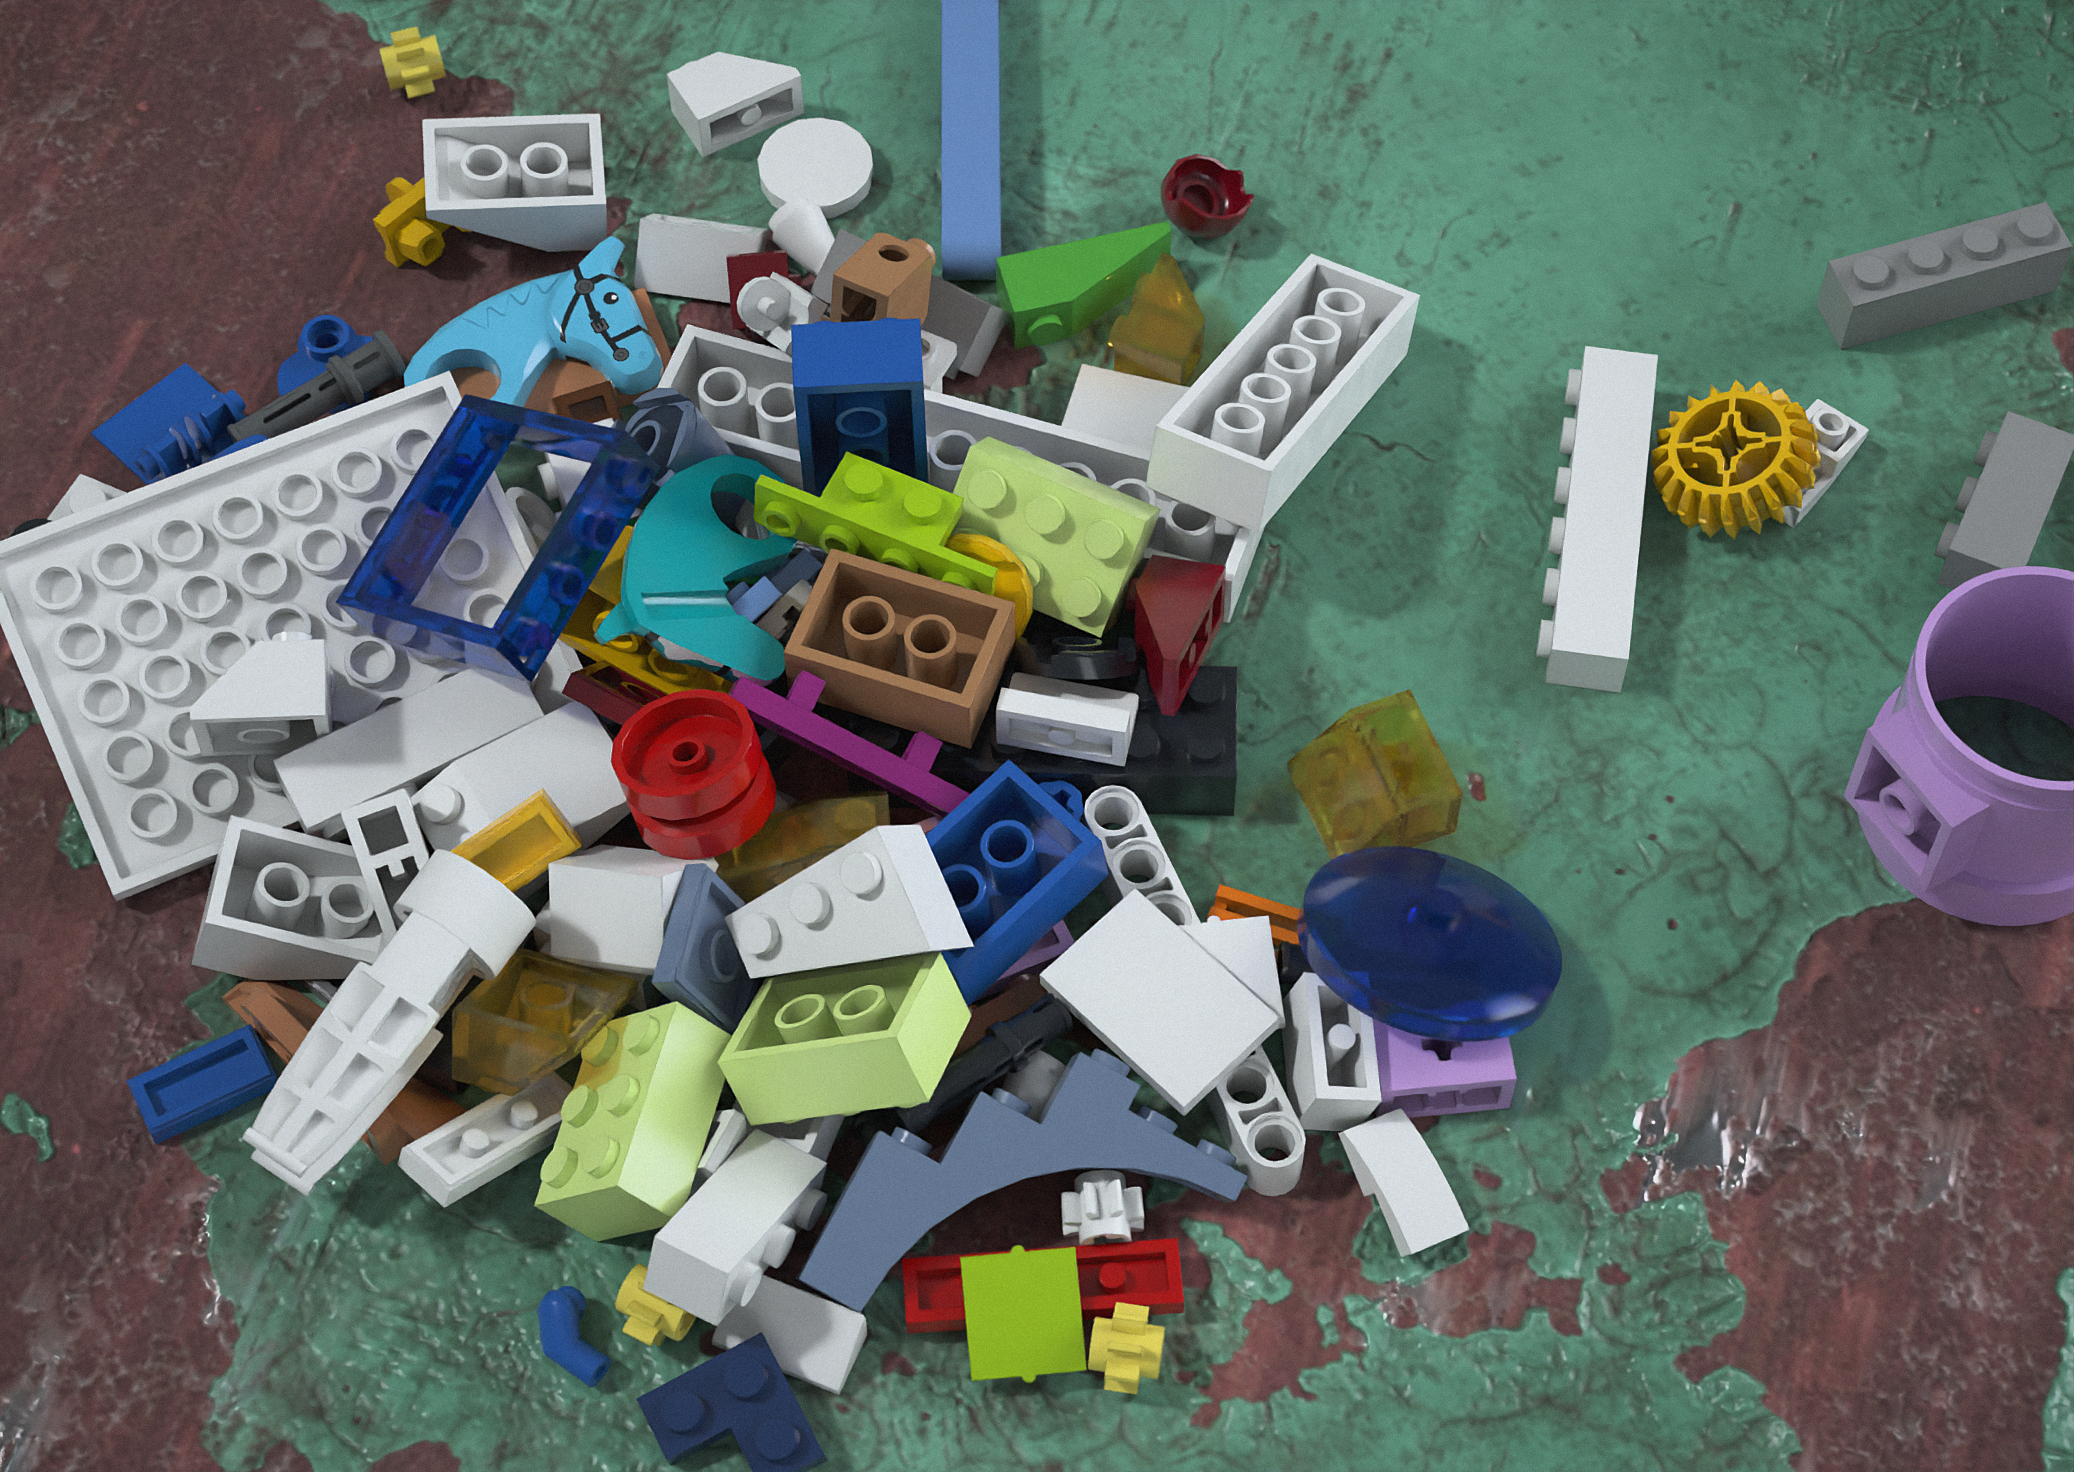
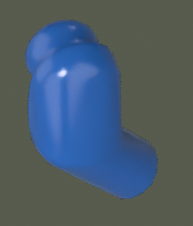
M562 1286L557 1290H551L545 1294L537 1309L542 1351L547 1358L584 1384L594 1387L607 1373L611 1364V1358L580 1337L579 1320L583 1318V1309L587 1307L586 1299L573 1286Z

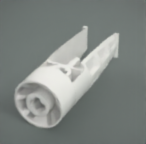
M436 849L395 903L393 909L403 922V925L372 966L360 961L354 967L280 1075L265 1100L253 1127H249L242 1137L243 1140L256 1148L251 1156L252 1160L306 1197L314 1190V1184L326 1175L357 1143L431 1054L444 1035L434 1027L471 977L476 975L493 981L537 923L528 907L506 886L475 864L448 850Z

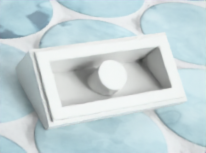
M762 1275L760 1283L750 1301L745 1306L735 1304L717 1325L712 1344L729 1350L762 1332L783 1373L839 1395L868 1334L866 1318L859 1312Z

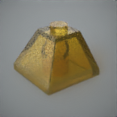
M518 947L493 981L484 979L453 1009L452 1079L478 1086L489 1093L515 1096L573 1059L638 992V981Z

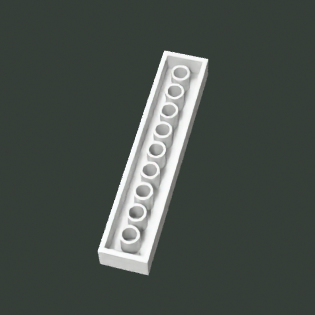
M687 324L657 388H674L688 397L736 456L758 461L781 477L787 485L803 491L793 393L792 356L780 349ZM924 389L928 478L930 485L953 493L970 446L990 436L1156 506L1161 511L1135 577L1141 576L1152 555L1226 566L1224 622H1230L1265 526L1259 533L1245 527L1234 526L1223 518L1191 505L1175 502L1169 496L1146 488L1151 450Z

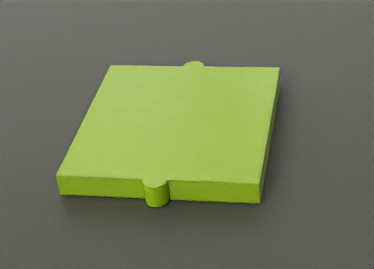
M1016 1245L1011 1249V1253L960 1257L971 1381L1022 1377L1024 1382L1032 1383L1036 1379V1375L1087 1371L1075 1247L1025 1252L1022 1246Z

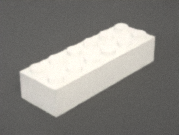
M1310 254L1156 425L1145 487L1169 496L1175 502L1188 504L1223 518L1234 526L1245 527L1259 533L1407 355L1420 295Z

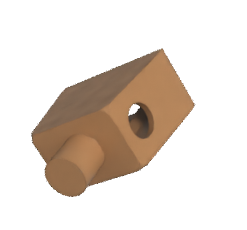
M876 233L833 274L830 321L838 323L877 321L882 318H920V325H922L928 313L932 267L936 263V254L933 248L927 242L918 238L904 241L886 233Z

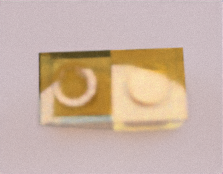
M1162 252L1151 274L1143 272L1139 277L1133 292V307L1127 317L1120 315L1116 319L1110 333L1108 348L1114 350V371L1187 387L1203 356L1205 318L1174 257Z

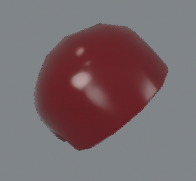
M1197 153L1176 160L1161 184V202L1169 220L1182 233L1206 240L1226 236L1243 220L1254 201L1253 194L1246 195L1244 173L1241 170L1227 169L1216 158Z

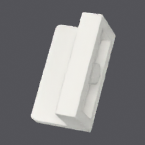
M650 214L640 219L634 287L636 289L645 287L648 292L730 303L726 256L729 254L765 252L767 229L663 214Z
M1018 672L1013 674L1009 688H1001L996 707L997 743L1125 766L1139 707V697L1135 693Z

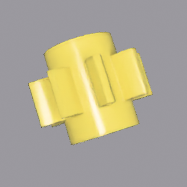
M417 26L392 32L391 37L394 45L379 48L390 90L405 87L408 99L435 93L432 80L447 77L436 36L420 38Z
M641 1263L637 1264L624 1280L615 1303V1309L629 1317L622 1332L650 1347L653 1344L660 1347L666 1336L677 1342L680 1341L688 1333L697 1316L644 1290L648 1267Z
M1116 1302L1113 1319L1095 1317L1088 1370L1105 1372L1104 1390L1137 1394L1141 1377L1158 1380L1165 1327L1148 1324L1149 1307Z

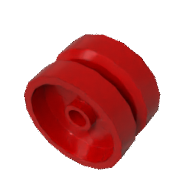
M706 689L673 692L647 703L626 720L613 741L611 764L627 799L635 823L644 843L663 856L693 860L716 857L741 846L762 829L775 807L776 783L761 750L762 745L753 721L745 705L727 693Z

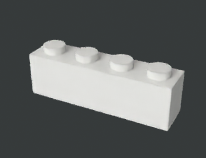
M509 649L274 759L273 764L277 779L305 834L339 842L349 837L340 810L403 788L409 795V798H411L453 761L543 717L544 714Z

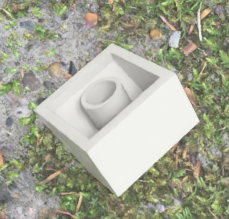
M283 632L274 635L272 641L255 642L190 707V721L202 756L289 753L332 733V680L324 639H312L310 634L304 632Z

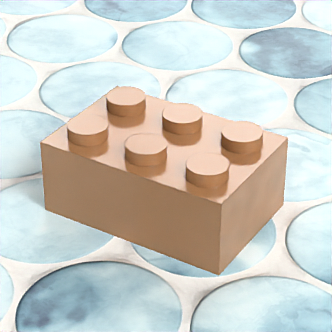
M831 548L784 650L788 693L797 675L805 670L826 681L817 700L819 703L917 733L923 731L934 738L971 749L1014 649V602Z

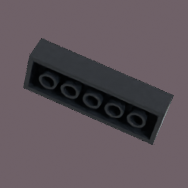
M1008 661L972 748L940 740L943 744L929 773L971 794L1009 759L1037 785L1042 782H1055L1058 780L1074 785L1081 792L1084 808L1086 800L1092 792L1104 786L1116 785L1134 792L1147 814L1234 816L1237 783V667L1200 666L1175 716L1163 715L1161 713L1144 665L1142 664L1140 665V671L1135 674L1118 678L1063 679L1047 677L1138 695L1139 707L1125 766H1119L997 743L996 707L1001 688L1010 687L1013 674L1018 672L1025 673L1014 668V662ZM850 712L849 732L902 758L913 735L917 733ZM847 770L850 807L922 809Z

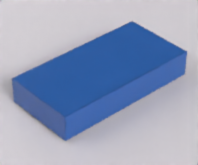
M249 1024L127 1080V1084L155 1144H158L270 1092L278 1079L252 1025Z

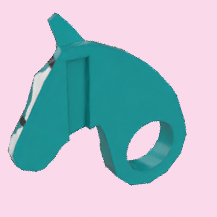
M730 454L708 458L674 474L668 479L642 511L632 529L624 553L621 601L605 617L595 632L594 637L603 645L623 635H639L666 660L706 670L733 683L743 676L762 687L774 684L785 670L784 647L768 632L754 625L745 615H737L725 597L729 591L725 582L738 578L754 577L778 569L791 553L798 539L782 537L768 530V538L757 540L745 538L731 531L720 521L714 511L710 494L717 491L731 492L747 499L754 505L755 483L761 474L786 484L784 480L756 460Z

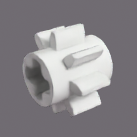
M1095 1170L1083 1173L1074 1180L1075 1192H1063L1061 1194L1063 1234L1065 1237L1079 1235L1080 1245L1131 1242V1232L1144 1230L1143 1219L1145 1217L1142 1188L1131 1187L1126 1189L1125 1176L1118 1171Z

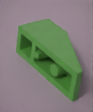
M1169 222L997 257V296L1001 308L1010 313L1006 324L1014 348L1018 349L1032 345L1044 346L1060 339L1073 337L1170 267L1171 228Z

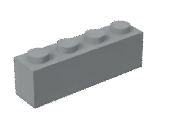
M2047 202L1830 260L1828 261L1816 306L1840 350L2057 291L2073 246Z

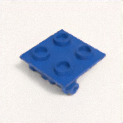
M184 363L92 431L91 434L144 484L149 485L205 464L221 451L233 445L234 442L228 433L227 426L235 424L246 417L242 413L246 409V404L233 389L225 394L217 391L188 364Z

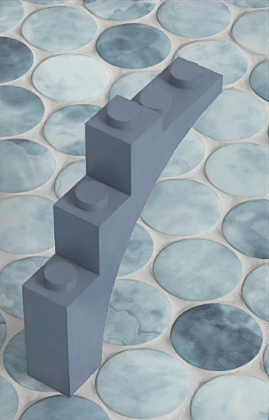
M1094 1049L1091 1057L1080 1052L1071 1057L1037 1122L1027 1117L1032 1107L1007 1091L995 1088L992 1096L982 1091L976 1093L972 1097L938 1162L927 1157L932 1148L929 1143L904 1129L896 1127L891 1136L882 1131L875 1133L795 1280L836 1303L860 1313L889 1269L931 1227L975 1198L1022 1179L1069 1170L1127 1171L1177 1182L1220 1202L1227 1203L1236 1201L1248 1176L1233 1169L1237 1158L1221 1147L1203 1139L1200 1140L1197 1147H1194L1174 1136L1173 1133L1177 1128V1124L1160 1113L1141 1106L1137 1114L1129 1111L1128 1108L1141 1086L1126 1077L1131 1068L1121 1060L1098 1049Z

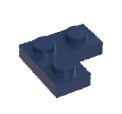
M762 1332L636 1398L667 1462L671 1466L731 1433L734 1434L752 1472H807L828 1461Z

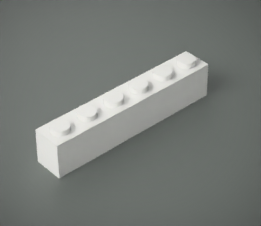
M1585 346L1581 370L1569 369L1564 405L1576 406L1574 418L1564 417L1559 453L1570 455L1569 468L1558 467L1553 503L1565 504L1563 518H1552L1548 553L1559 555L1558 569L1547 568L1542 605L1554 606L1552 621L1541 619L1536 657L1548 658L1545 683L1621 693L1629 660L1658 355Z

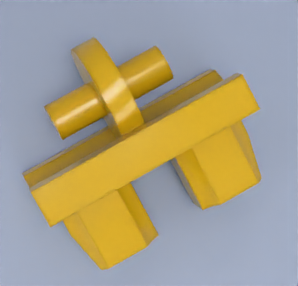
M395 177L386 185V193L391 203L383 208L380 214L373 219L375 227L385 242L386 250L384 254L386 260L396 267L401 266L408 259L427 267L441 256L442 250L445 247L441 233L451 225L426 217L425 177L414 185H411L401 177ZM455 226L456 228H458V229L461 230L462 232H464V231H467V232H469V233L471 232V230H468V229H464V228H460V227Z

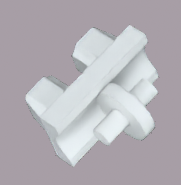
M772 272L770 278L765 276L758 277L746 283L737 299V312L741 320L746 323V326L791 356V325L830 321V317L823 314L828 306L826 303L775 272Z

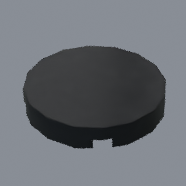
M1084 630L1039 631L1035 635H1029V643L1027 638L1022 636L1017 638L1014 643V668L1029 674L1063 679H1108L1129 676L1140 671V643L1124 635L1117 637V646L1103 644V636L1100 638Z

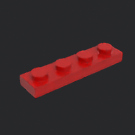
M1178 1238L1025 1249L1026 1252L1075 1247L1082 1321L1095 1320V1317L1113 1318L1116 1302L1149 1307L1148 1316L1184 1313V1293ZM1011 1251L902 1259L907 1334L967 1330L960 1257L1011 1253Z

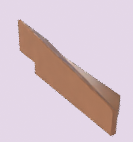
M245 978L222 997L223 1002L246 1025H252L256 1035L286 1066L324 1011L322 1007L283 980H253ZM411 1078L362 1135L360 1141L387 1166L400 1155L403 1147L468 1110L434 1086Z

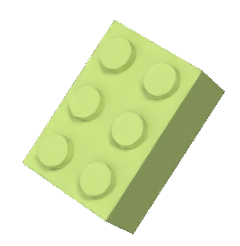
M990 436L970 446L953 494L964 498L963 511L950 536L959 533L980 534L1006 545L1025 566L1033 586V609L1101 638L1117 624L1126 601L1130 580L1137 573L1161 509Z
M940 951L765 978L717 1063L751 1126L775 1122L791 1124L805 1118L835 1114L851 1116L865 1110L895 1106L911 1108L930 1101L972 1015Z
M677 1001L594 1025L593 1030L589 1033L582 1046L581 1057L583 1061L574 1088L562 1105L561 1118L563 1120L553 1150L546 1157L541 1168L540 1177L542 1183L534 1206L596 1242L664 1227L687 1203L725 1082V1076L717 1062L732 1036Z

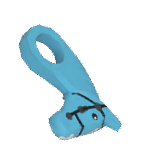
M610 236L599 243L574 270L530 280L500 292L452 319L439 328L412 357L404 372L405 387L463 367H478L493 373L501 381L496 394L485 404L473 409H467L482 443L492 440L514 426L543 371L556 358L567 361V356L588 362L593 369L602 373L607 381L611 380L612 386L622 394L634 395L651 390L659 383L664 373L660 353L646 327L632 292L614 272L618 259L625 247L623 242L614 236Z

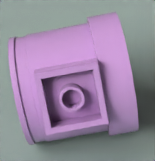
M2039 566L2010 567L1991 571L1964 582L1946 595L1932 610L1923 625L1902 685L1887 699L1876 716L1873 726L1866 731L1844 793L1846 800L1857 811L1861 828L1874 855L1898 883L1919 899L1945 913L1965 920L1997 926L2034 925L2052 921L2074 912V781L2036 779L2006 770L1986 760L1964 744L1952 732L1934 704L1941 700L1965 696L2006 698L2039 708L2057 717L2074 729V572Z

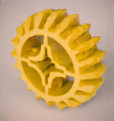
M1735 379L1730 391L1721 393L1711 384L1709 397L1699 401L1688 395V410L1685 413L1670 411L1669 424L1671 428L1657 430L1656 442L1658 448L1651 451L1655 487L1658 493L1662 494L1665 507L1673 516L1679 515L1681 522L1689 530L1700 525L1702 531L1710 538L1724 527L1726 533L1735 540L1741 527L1749 525L1752 530L1760 535L1762 521L1771 517L1783 524L1785 516L1783 508L1785 506L1802 508L1803 495L1801 491L1815 488L1814 481L1816 477L1813 470L1820 467V454L1816 444L1818 437L1814 425L1809 423L1805 409L1800 406L1799 402L1791 403L1789 396L1784 393L1782 388L1769 393L1768 387H1765L1759 381L1749 391H1745L1744 386Z

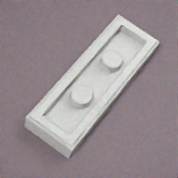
M546 1066L403 1147L397 1165L445 1208L554 1144L563 1120L561 1118L562 1105L573 1088L549 1066Z

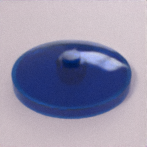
M1382 846L1355 850L1343 854L1326 863L1314 874L1308 883L1298 913L1297 935L1305 958L1314 972L1335 994L1360 1012L1379 1022L1426 1038L1456 1042H1480L1495 1040L1518 1033L1531 1026L1547 1010L1562 971V954L1558 939L1544 915L1529 899L1509 883L1487 870L1459 858L1435 851L1411 847Z

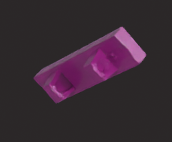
M805 670L797 675L786 698L743 676L734 682L728 695L745 705L754 723L941 819H944L970 795L968 792L929 773L943 742L923 731H919L918 734L915 733L902 758L812 713L826 681Z

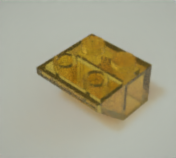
M1410 689L1351 708L1287 762L1288 772L1337 872L1456 832L1463 793Z

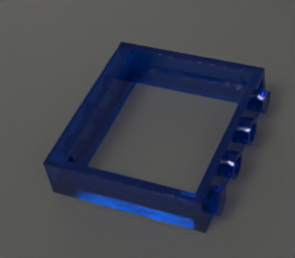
M465 394L335 603L372 637L532 683L660 467L627 431ZM510 444L591 463V466L492 628L411 605ZM520 655L527 657L524 663L519 659Z

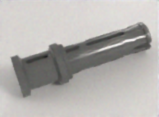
M379 329L372 333V341L343 358L338 355L330 357L328 363L324 364L325 372L287 394L278 397L275 401L237 423L228 425V433L234 443L258 434L265 435L271 439L307 425L344 402L349 407L353 404L357 406L364 402V394L393 377L399 380L404 379V372L407 369L404 361L386 333Z

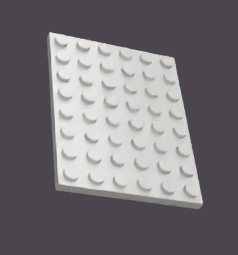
M450 371L0 541V624L116 902L216 862L231 815L288 830L302 827L277 779L273 764L274 759L287 753L202 756L190 721V707L257 641H272L274 635L283 632H304L310 634L312 639H324L332 680L333 732L509 649L544 716L575 701L562 694V691L570 674L583 667L573 647L546 632L555 614L556 607Z

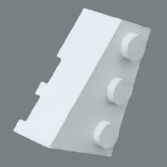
M920 824L876 826L725 917L750 979L782 976L974 947Z

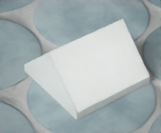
M599 845L548 863L551 956L557 963L654 975L685 864L706 863L716 872L718 863L713 857L683 860L663 856L653 850Z

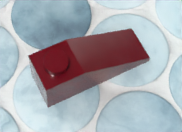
M1152 555L1141 576H1133L1130 580L1126 596L1127 614L1135 615L1134 639L1137 640V643H1140L1141 660L1163 715H1176L1224 621L1226 566Z

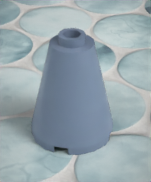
M657 388L641 395L632 403L639 410L627 423L618 418L609 429L600 449L597 474L598 479L607 485L608 490H605V492L620 503L644 510L663 484L674 474L708 458L723 454L736 455L688 397L674 388ZM717 491L711 493L712 507L720 521L731 531L744 536L736 527L735 517L746 499L731 492Z

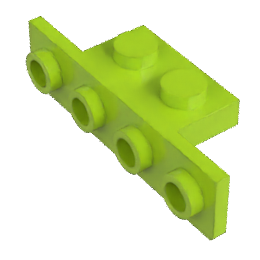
M849 452L845 453L820 497L762 474L755 483L754 520L776 535L793 537L823 549L827 554L833 548L994 596L998 568L944 547L962 515L963 497Z

